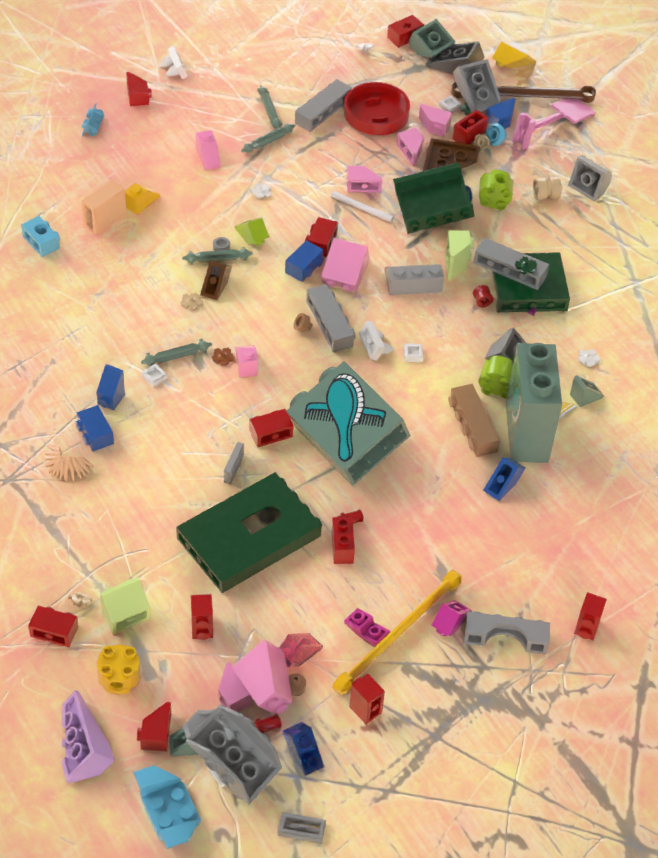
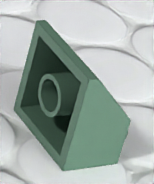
M436 18L414 31L408 43L418 55L432 58L454 45L456 41Z

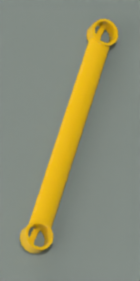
M454 569L449 571L441 585L348 673L343 672L340 674L332 688L340 695L349 692L353 681L447 591L451 592L460 586L462 575Z

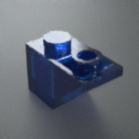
M300 722L283 730L289 751L304 776L325 767L310 726Z

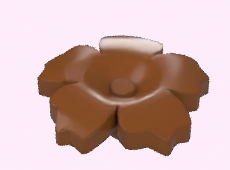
M228 347L222 350L219 348L214 349L213 362L226 366L229 362L234 361L235 356H233L231 349Z

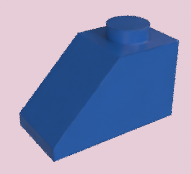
M513 97L487 108L488 124L498 123L504 129L510 127L516 99Z
M108 364L105 365L96 391L97 404L104 408L116 409L125 396L123 370Z
M502 457L483 491L500 501L517 484L526 468L512 458Z

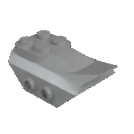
M219 705L213 710H198L182 726L187 738L186 742L205 760L206 766L210 770L215 771L221 781L240 800L245 801L248 805L252 803L282 769L276 749L271 744L268 736L260 733L255 728V724L251 719L225 706Z

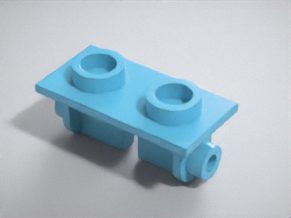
M95 103L93 109L89 108L86 114L88 119L85 118L81 126L84 129L82 136L85 132L89 133L90 136L98 133L104 112L96 108L97 103Z

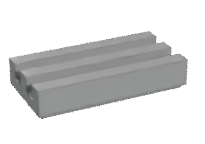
M237 442L224 469V483H232L244 457V443Z
M282 812L278 836L322 844L326 820ZM285 820H287V821H292V822L303 823V824L314 825V826H320V829H319V828H314V827H308V826L303 825V824H298V825H297V824H292V823H286Z

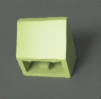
M139 577L126 580L122 584L108 588L100 593L102 617L113 635L151 618L150 605Z

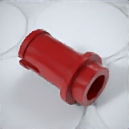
M360 509L346 514L342 512L337 516L352 517L353 524L364 521V516Z
M278 714L262 720L258 718L254 722L255 728L262 734L282 727Z

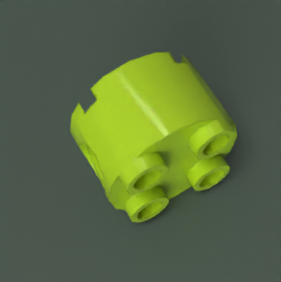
M495 169L491 170V173L487 174L486 172L481 176L479 199L482 206L498 210L506 209V206L510 204L513 198L514 181L513 178H510L509 173Z
M492 356L490 360L488 358L485 360L478 380L483 394H495L507 399L513 367L512 360L502 356Z

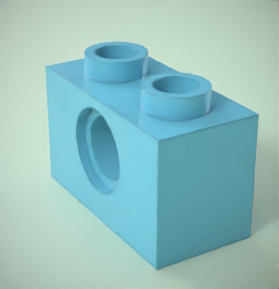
M40 216L21 224L23 238L41 257L60 249L59 234L57 231H53L49 223Z

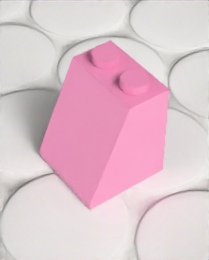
M333 238L321 275L322 282L327 284L328 287L333 288L337 286L347 292H357L370 261L368 246Z
M264 639L232 666L259 707L273 714H280L293 702L285 653L281 648Z

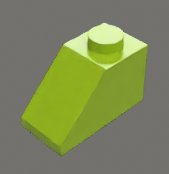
M262 217L234 226L235 230L248 245L255 244V246L265 243L264 239L269 238Z

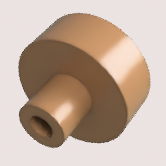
M304 313L298 314L293 324L294 329L299 332H304L307 329L311 330L313 326L310 323V316Z
M297 673L289 675L292 696L302 695L306 690V679Z

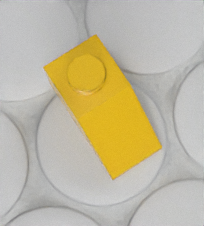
M134 183L125 190L126 208L138 215L158 199L160 194L148 186Z

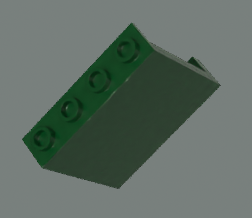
M459 162L393 179L407 234L475 217L473 204L470 201Z
M560 252L523 253L549 264L547 277L538 290L492 271L497 296V313L528 312L531 308H535L536 312L568 311L570 295Z

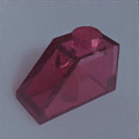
M310 633L288 634L279 648L285 653L287 667H300L324 646Z

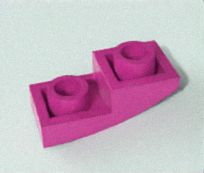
M359 608L344 620V623L356 635L373 647L378 645L390 633L388 629L375 623L373 616Z

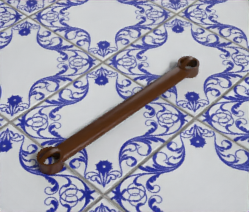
M454 82L451 88L452 96L463 98L460 91L455 90L457 84ZM497 86L499 95L505 97L580 99L585 103H591L595 100L596 89L592 86H583L581 89ZM583 93H590L592 96H586Z

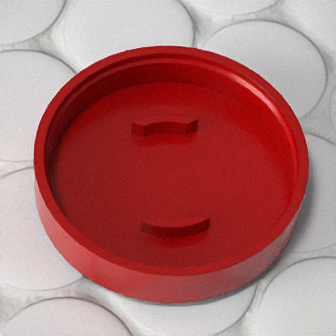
M384 82L362 83L352 88L345 97V119L354 129L362 133L388 135L399 131L408 122L410 100L404 91L392 84Z

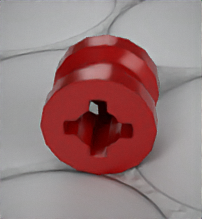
M480 285L473 290L472 294L476 299L478 307H488L493 303L494 298L490 294V289L487 285Z

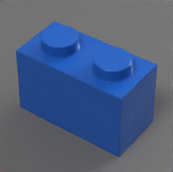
M305 241L285 260V273L303 282L312 275L317 267L322 265L324 261L323 249Z
M98 405L76 412V428L78 432L83 433V441L86 446H90L92 452L114 444L113 431Z

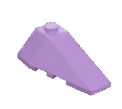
M75 690L62 704V727L66 729V738L62 740V747L66 748V757L62 759V767L66 782L68 783L99 776L115 761L109 742L81 694Z

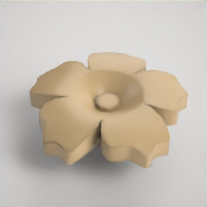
M187 293L183 294L182 301L180 302L182 307H189V310H195L197 306H201L203 303L197 293H191L190 296Z
M83 592L68 595V599H71L73 605L81 607V605L89 607L93 601L90 595H86Z

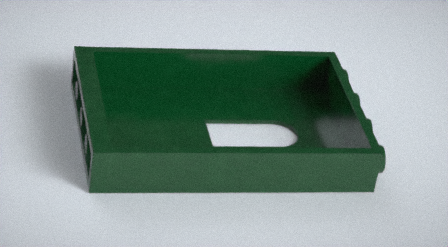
M274 472L176 527L177 540L219 591L224 593L321 537L322 523L318 517H315L310 512L307 504H303L300 501L297 493L287 486L284 478H280ZM266 507H275L280 511L281 515L278 520L253 534L241 522Z

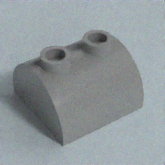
M581 155L576 160L568 186L595 202L609 187L612 173Z

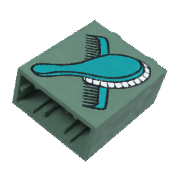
M517 343L506 399L510 458L516 462L549 463L562 408L556 344Z
M345 361L337 368L329 367L319 377V383L309 392L303 391L298 393L291 400L290 408L286 410L295 428L352 486L411 436L404 419Z

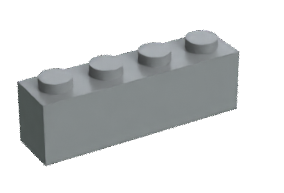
M336 79L322 91H319L313 98L309 99L304 105L296 109L295 124L311 132L344 106L345 97L352 87Z
M484 238L475 250L473 262L536 290L539 289L546 279L549 264L487 238ZM523 256L528 257V260L536 261L535 272L532 274L520 273L515 266L516 261H520Z
M327 284L307 289L306 302L332 352L352 348L356 334L354 329L350 328L347 316L343 315L340 303L336 302L333 290L330 291Z

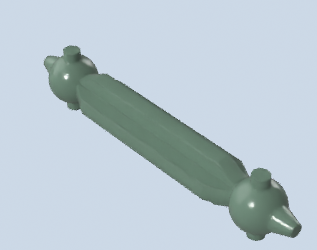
M260 85L257 91L261 95L272 127L277 129L282 126V123L278 119L268 89Z
M288 123L284 127H279L256 138L251 143H246L241 152L251 153L253 149H259L283 137L286 133H291L296 125Z
M242 247L240 251L232 249L205 251L197 254L189 251L186 256L182 257V260H186L191 265L195 261L236 260L239 257L246 261L250 255H253V252L248 251L245 247Z
M202 338L199 339L200 342L198 344L191 343L161 351L154 356L146 353L147 356L141 361V364L152 366L155 362L163 363L193 355L199 350L203 351L204 354L207 353L206 350L212 345V342H206Z

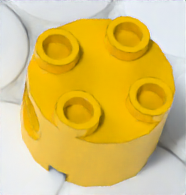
M121 644L107 645L102 649L97 659L100 685L112 694L119 695L130 692L131 688L139 684L141 678L139 656L136 653V649L132 646Z

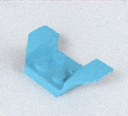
M154 765L133 772L140 787L143 806L159 841L163 840L167 849L188 842L195 828L201 824V819L184 782H181V778Z

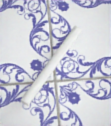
M332 191L331 193L332 198L390 223L394 219L392 215L338 192Z

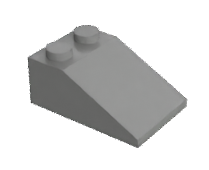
M488 59L458 66L453 71L457 88L471 112L476 109L480 112L485 111L487 108L502 102Z

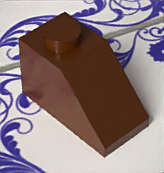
M209 261L200 295L218 300L228 283L232 266L217 261Z

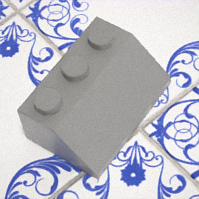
M441 264L385 267L389 295L437 293L443 290L444 274Z

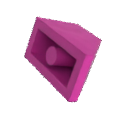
M456 600L443 603L431 626L435 627L436 632L442 636L453 635L466 621L467 611L472 612V610Z

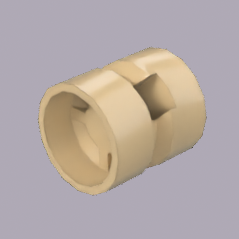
M559 176L548 177L547 180L545 178H535L533 180L535 200H545L547 197L549 199L561 198L562 185Z

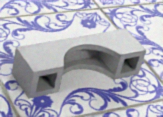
M467 611L463 643L484 646L494 636L508 635L516 638L523 645L525 652L546 655L549 646L550 622Z

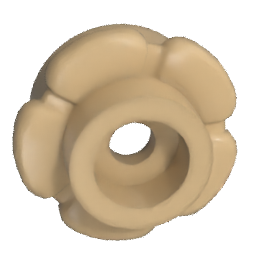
M478 134L475 136L473 144L480 146V151L489 146V139L484 134Z

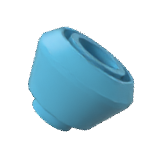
M498 123L491 124L486 130L485 135L488 137L491 146H498L507 138L506 130Z

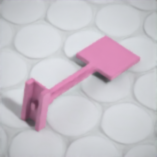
M563 99L551 105L558 113L537 122L526 113H521L512 142H519L522 145L521 149L525 150L528 148L532 133L535 130L564 117L575 124L595 115L596 111L579 99Z

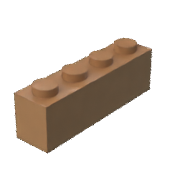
M473 383L451 388V395L448 397L449 405L451 408H454L456 420L460 421L462 425V432L468 438L470 449L474 451L476 457L498 452L500 439Z

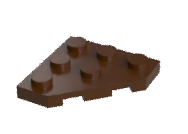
M431 138L423 171L458 162L461 169L477 163L480 146Z

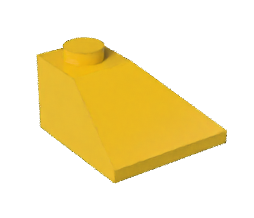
M502 41L492 57L496 61L495 64L501 68H504V66L508 68L527 66L537 62L529 55Z

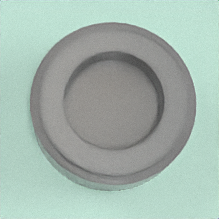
M225 237L214 239L213 250H230V241Z

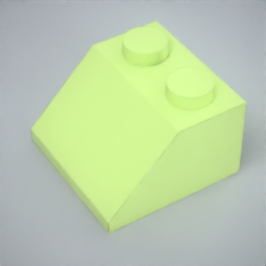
M448 230L445 252L447 281H451L466 270L468 261H471L472 252L470 249H473V238H470V231Z

